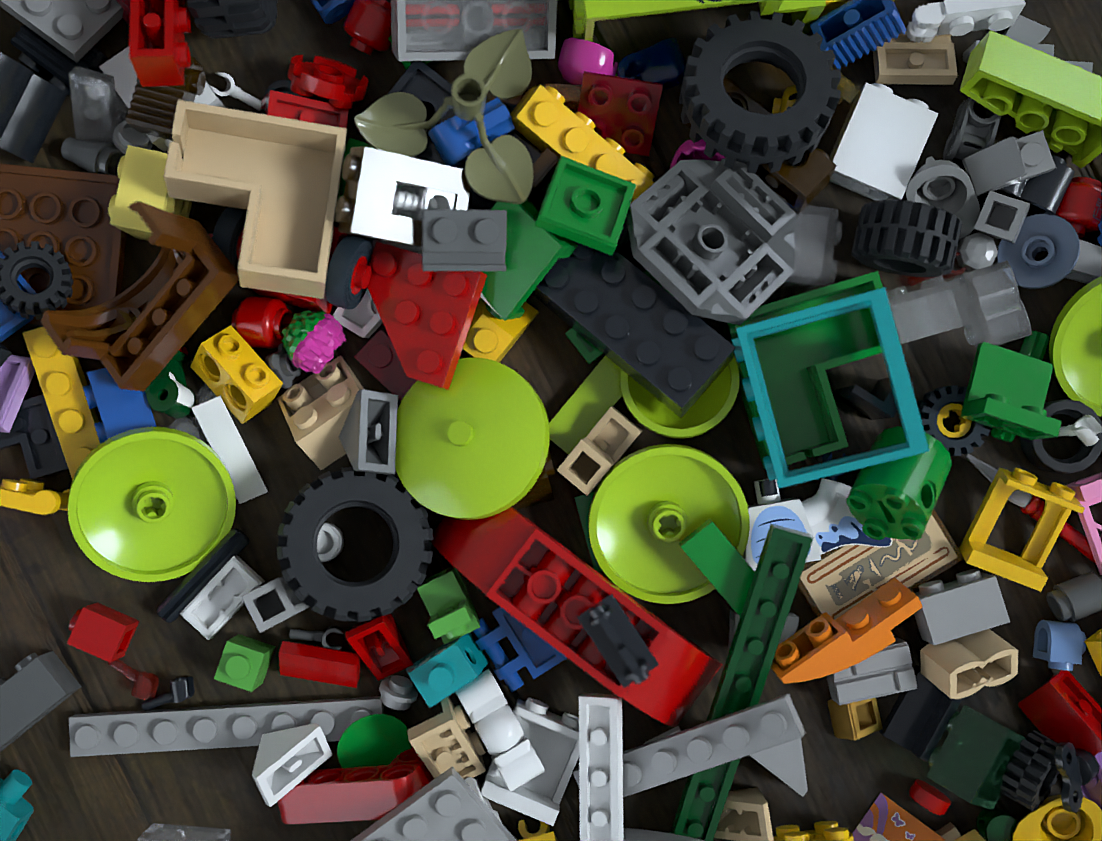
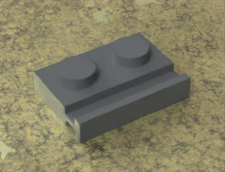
M421 209L422 270L506 271L507 210Z

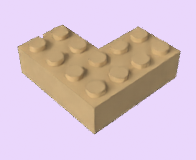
M183 100L177 101L172 129L173 142H170L164 172L168 195L171 198L248 210L238 266L240 287L324 299L347 129Z

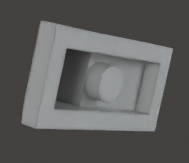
M1043 130L1019 139H1015L1014 136L1009 137L962 160L976 196L1039 176L1056 168Z

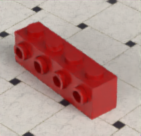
M130 0L129 58L142 87L184 85V68L191 67L189 45L187 42H184L185 33L191 32L190 13L188 7H185V0Z

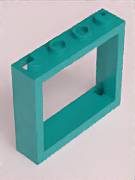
M885 287L736 328L739 338L732 339L733 346L736 347L734 353L738 363L745 361L749 377L742 379L748 402L756 401L759 412L758 417L752 418L758 441L766 440L770 456L763 457L765 469L767 470L769 481L776 479L779 488L929 451ZM870 307L906 442L789 471L754 339Z

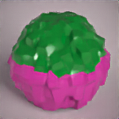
M323 311L295 313L289 326L282 331L284 335L282 342L292 364L305 372H313L315 374L323 371L326 363L334 358V350L341 346L343 341L346 342L347 340L343 333L342 325L333 315L326 314Z

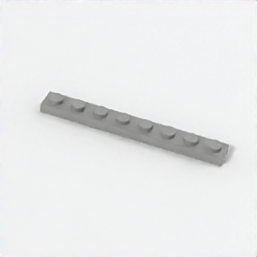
M381 696L75 714L69 717L70 756L80 757L259 746L262 734L313 723L320 725L327 742L339 741L343 732L356 720L368 715L384 714V704L380 701Z

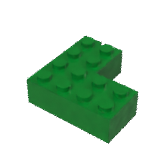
M878 271L759 306L741 325L719 321L723 337L733 345L732 339L739 338L736 328L883 288ZM870 307L755 338L754 343L787 465L806 460V457H816L849 447L825 370L882 353ZM745 361L737 362L740 394L763 469H765L763 457L770 456L766 440L758 441L752 418L758 417L759 412L756 401L748 402L742 379L749 377Z

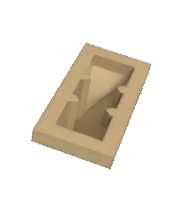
M758 787L729 791L714 838L733 841H774L768 802Z

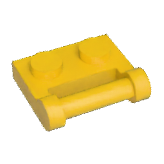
M20 478V481L3 479L0 485V506L41 515L53 514L58 509L68 511L70 489L60 493L44 489L45 483L25 478Z

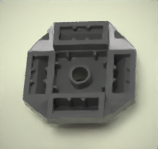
M726 158L721 161L704 159L680 160L629 206L626 220L633 257L661 284L663 289L668 290L692 315L741 325L795 271L793 232L796 230V213L755 173H747V165L745 163L735 161L733 168L730 169L724 166Z

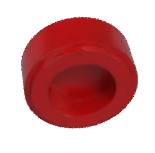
M919 779L915 780L909 790V795L914 801L937 815H944L952 803L941 791Z

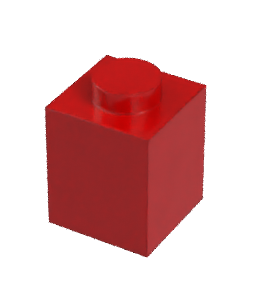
M98 602L84 606L82 609L77 610L70 621L68 629L72 633L67 644L111 663L124 657L139 624V620Z

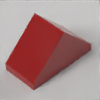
M391 613L368 621H362L345 633L347 641L378 681L413 665L412 658Z

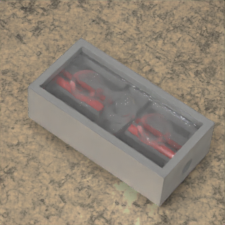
M391 0L392 52L398 61L466 60L468 54L488 38L505 31L522 29L530 59H555L557 0Z

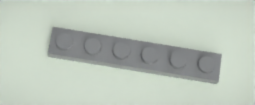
M789 693L623 751V797L803 737L805 730ZM578 767L576 770L573 771V775L579 787Z

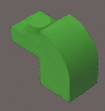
M453 565L424 579L421 586H418L417 590L431 616L428 626L435 639L441 637L444 644H447L480 628L479 618L473 602L457 569Z

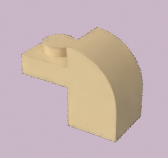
M611 406L591 432L581 439L557 471L588 496L598 486L605 474L620 460L622 455L641 434L642 430L614 406Z

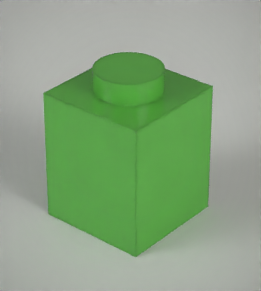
M238 634L226 642L214 679L250 692L254 691L264 682L276 646Z

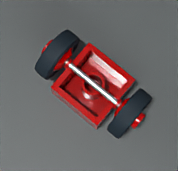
M227 207L216 223L212 239L238 272L248 210ZM334 227L324 299L251 289L258 295L278 298L284 303L315 312L323 311L326 314H330L333 305L343 309H354L363 299L371 279L372 268L368 264L373 254V246L365 239L348 236L338 231V227Z

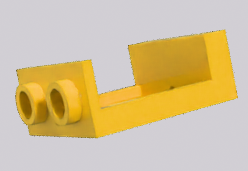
M999 467L959 550L967 564L1041 592L1048 580L1042 567L1071 511L1083 513L1085 508L1075 498L1076 492L1065 485L1052 482L1051 486H1047L1037 482L1038 477L1026 470L1014 468L1013 472ZM1018 489L1045 499L1044 511L1020 556L986 544L1007 499Z

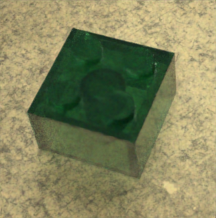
M964 705L961 711H956L950 718L947 725L949 734L943 746H938L931 754L928 766L931 769L926 777L971 804L993 810L1002 794V789L1000 788L1003 783V776L1008 771L1007 766L1009 762H1012L1013 754L1016 750H1019L1020 743L1023 739L1026 740V737Z

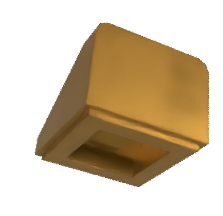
M876 698L843 705L837 704L833 699L828 701L835 737L857 740L883 729Z

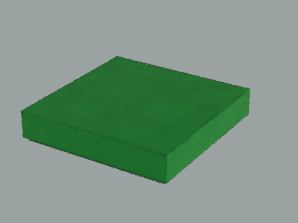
M560 156L535 227L613 255L636 184Z

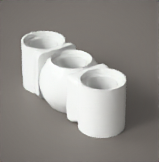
M489 669L480 673L473 681L455 691L471 722L475 723L474 727L488 753L492 755L491 758L510 792L545 771L528 738L524 736V731L511 708L506 705L508 702Z

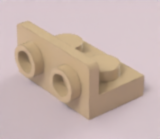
M449 696L441 700L442 713L407 730L409 742L434 779L450 767H453L464 780L468 777L474 778L486 772L482 755L487 753V749L477 731L471 733L469 729L471 724L463 706L460 704L455 707Z

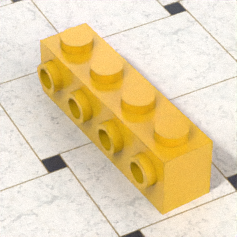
M538 85L529 89L510 116L515 130L540 151L544 152L548 148L558 156V161L560 156L636 184L631 203L654 184L652 181L654 175L651 171L639 163L633 165L623 156L625 153L623 147L611 138L607 137L604 140L594 131L596 126L592 120L580 112L574 114L564 105L565 98L556 89L548 85L545 88L542 85Z

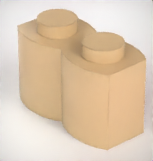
M990 629L938 645L929 643L920 650L921 674L952 699L968 697L979 691L983 686L1001 685L1018 674V650Z

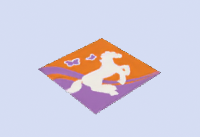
M882 793L877 797L853 832L854 841H945L944 838Z

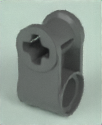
M970 97L966 99L957 110L952 131L944 148L943 159L962 161L964 158L994 145L1001 116L983 106L986 118L981 119L974 113L973 109L974 103H979Z

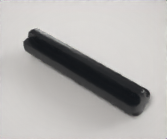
M237 528L231 530L157 607V614L167 623L175 621L181 615L180 613L225 564L249 544L250 540L246 534Z

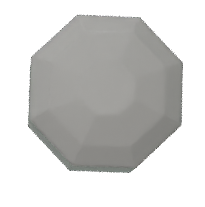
M981 232L962 238L956 251V259L959 266L972 273L992 266L998 253L994 239Z

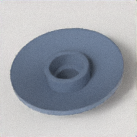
M1048 214L1031 215L1025 218L1015 244L1004 240L1000 241L997 253L998 264L1005 277L1015 285L1028 289L1049 287L1064 279L1073 270L1080 254V240L1073 226L1065 219ZM1039 252H1048V256L1045 259L1035 261V256Z

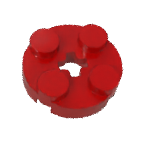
M295 55L291 58L287 76L291 80L290 90L294 93L307 97L315 94L328 98V102L331 105L341 109H351L353 101L364 99L369 81L365 75L361 81L356 78L357 70L355 68L322 56H314L313 63L302 62L304 55Z

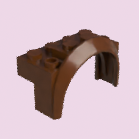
M137 201L132 203L129 209L138 213L152 232L151 236L147 239L149 243L162 246L159 255L151 267L133 285L114 298L82 310L45 311L41 324L62 355L101 360L120 389L145 391L238 282L239 274L199 221ZM135 315L137 319L133 322L131 317Z

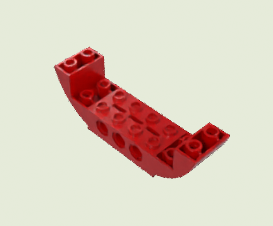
M513 507L494 516L482 519L467 520L445 516L433 531L431 543L468 580L483 591L487 597L618 697H622L636 708L666 725L676 727L723 665L692 640L689 642ZM610 594H613L659 663L658 666L649 671L650 676L637 685L633 682L625 688L577 618V616Z

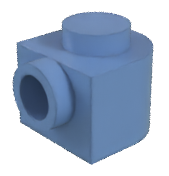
M1041 620L1035 629L1033 657L1048 661V668L1073 671V664H1082V655L1086 650L1084 642L1086 636L1076 623Z

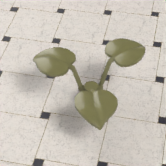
M522 29L499 33L477 45L465 60L464 75L458 77L453 83L452 97L444 98L443 105L430 120L426 121L427 111L420 99L406 92H395L381 97L367 110L355 117V125L359 132L377 150L413 157L423 152L427 146L425 130L432 129L449 109H453L455 115L460 119L466 121L474 120L476 122L480 142L484 147L474 150L467 158L465 175L469 186L478 195L488 200L513 204L525 202L533 184V164L530 154L524 144L511 135L499 136L490 144L483 116L488 91L495 98L499 97L500 100H510L524 93L530 84L532 65Z

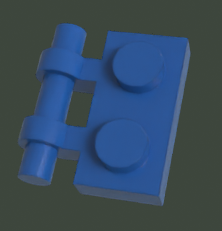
M500 606L492 611L499 623L497 627L490 630L482 617L479 619L480 628L473 631L477 637L475 643L480 651H486L496 667L493 671L499 681L504 680L511 692L524 684L517 673L521 668L526 666L533 679L567 659L565 655ZM506 636L518 653V655L511 659H508L498 643L499 640Z

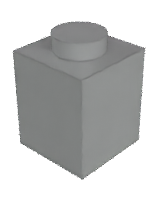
M989 191L974 229L977 232L1015 244L1030 205L1027 202Z

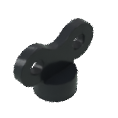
M1059 742L1055 750V765L1063 780L1062 805L1066 811L1076 813L1082 804L1081 786L1088 784L1097 776L1099 765L1096 758L1090 752L1083 749H1075L1070 742Z

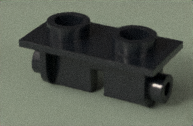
M610 594L577 616L624 688L633 682L636 685L643 682L650 676L649 671L659 665L613 594Z

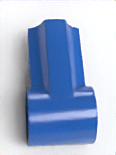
M499 97L485 104L483 112L487 138L492 143L499 136L514 131L515 126L506 106ZM454 116L438 124L428 132L430 139L446 166L456 167L464 163L474 150L483 147L474 120L466 121Z

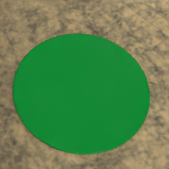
M373 714L356 720L343 732L338 742L337 756L342 768L389 765L401 752L411 749L407 733L408 728L396 717L386 714Z

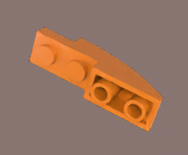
M893 578L834 620L827 612H824L788 639L778 644L770 669L784 684L813 680L842 671L875 655L896 640L891 629L923 606L915 593L896 578Z

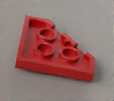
M376 242L368 264L372 268V274L367 288L405 374L409 378L449 390L487 275L482 271H423L422 254Z

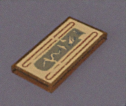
M933 510L922 538L919 540L892 538V545L889 547L841 546L822 554L821 560L806 562L797 587L816 618L827 612L834 620L893 578H896L913 591L919 585L926 583L963 560L961 552L935 510Z

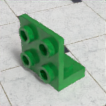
M988 342L979 343L960 417L1029 440L1058 437L1062 421L1047 417V411L1043 409L1053 365Z

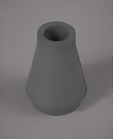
M69 137L63 142L61 148V155L64 159L73 162L88 173L118 176V163L124 154L113 143L79 140Z

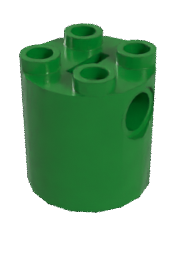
M896 426L883 430L876 436L870 451L906 442L902 427ZM924 432L929 447L928 452L861 468L846 498V504L851 514L863 525L862 531L869 538L874 540H882L885 537L901 540H919L922 538L952 466L948 450L930 434Z

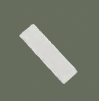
M221 396L192 407L191 409L211 448L219 455L229 471L235 496L239 504L267 493L268 490Z

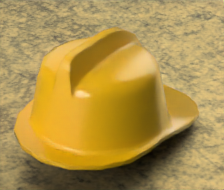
M1061 795L1050 796L1036 810L1027 814L1018 822L1013 832L1012 841H1102V809L1095 802L1083 797L1079 811L1076 813L1069 812L1063 808Z

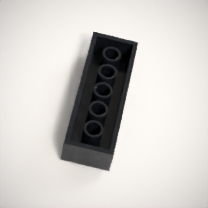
M575 242L578 246L569 258H559L531 294L678 417L682 418L733 360L736 347L698 316L692 315L677 299L616 250L613 255H609Z

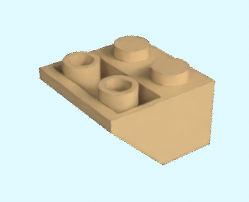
M341 355L333 361L326 363L323 371L318 374L313 373L299 384L288 388L284 394L277 398L295 442L320 470H323L346 454L339 435L357 392L361 389L365 390Z

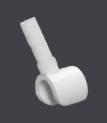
M224 72L215 73L218 76L224 77L227 81V87L222 92L209 85L216 95H230L260 111L262 101L237 87L229 74Z
M1085 415L1073 425L1060 427L1058 436H1077L1085 446H1091L1098 442L1099 439L1096 434L1102 433V426L1091 415Z

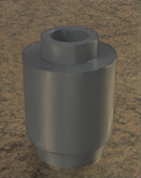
M1087 572L1055 585L1053 591L1046 594L1048 605L1054 616L1060 622L1066 620L1074 622L1102 611V576L1098 577L1093 572Z

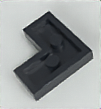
M44 395L23 400L10 432H0V450L21 444L31 480L69 470Z

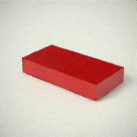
M282 641L279 650L280 675L357 688L360 678V656L357 653Z

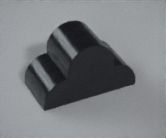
M0 53V148L33 164L68 94Z

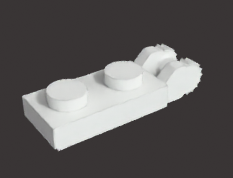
M944 0L943 2L919 5L912 15V22H909L905 35L914 43H920V41L925 43L931 42L937 35L951 34L953 36H961L971 31L986 29L1001 31L1013 26L1026 5L1025 0Z

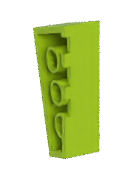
M990 30L970 53L960 91L998 116L1008 114L1015 118V127L1026 134L1032 131L1039 132L1043 130L1051 150L1058 153L1063 149L1073 156L1071 161L1073 164L1081 169L1102 153V77L1084 70L1080 66L1072 65L1044 51L1034 49L1006 35Z

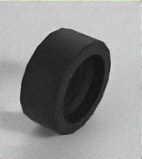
M1063 399L1045 402L1043 409L1047 411V417L1056 414H1066L1077 421L1085 415H1091L1102 426V421L1094 410L1080 401ZM1102 433L1096 434L1099 440L1091 446H1085L1081 441V446L1073 457L1064 460L1055 459L1048 455L1043 448L1041 439L1029 440L1019 437L1022 451L1030 463L1046 472L1070 474L1083 471L1097 460L1102 451Z

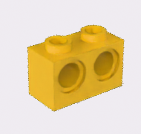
M231 325L202 342L190 366L217 397L221 396L225 406L241 424L270 406L283 385V382Z

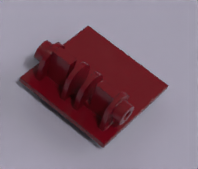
M584 71L578 112L593 121L596 126L594 131L604 140L607 137L611 138L621 145L627 153L649 156L663 84Z

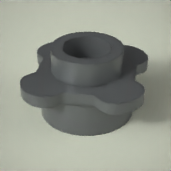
M284 343L279 344L278 351L271 352L266 356L265 363L283 382L282 387L290 388L292 380L301 375L302 369L292 364L284 348Z

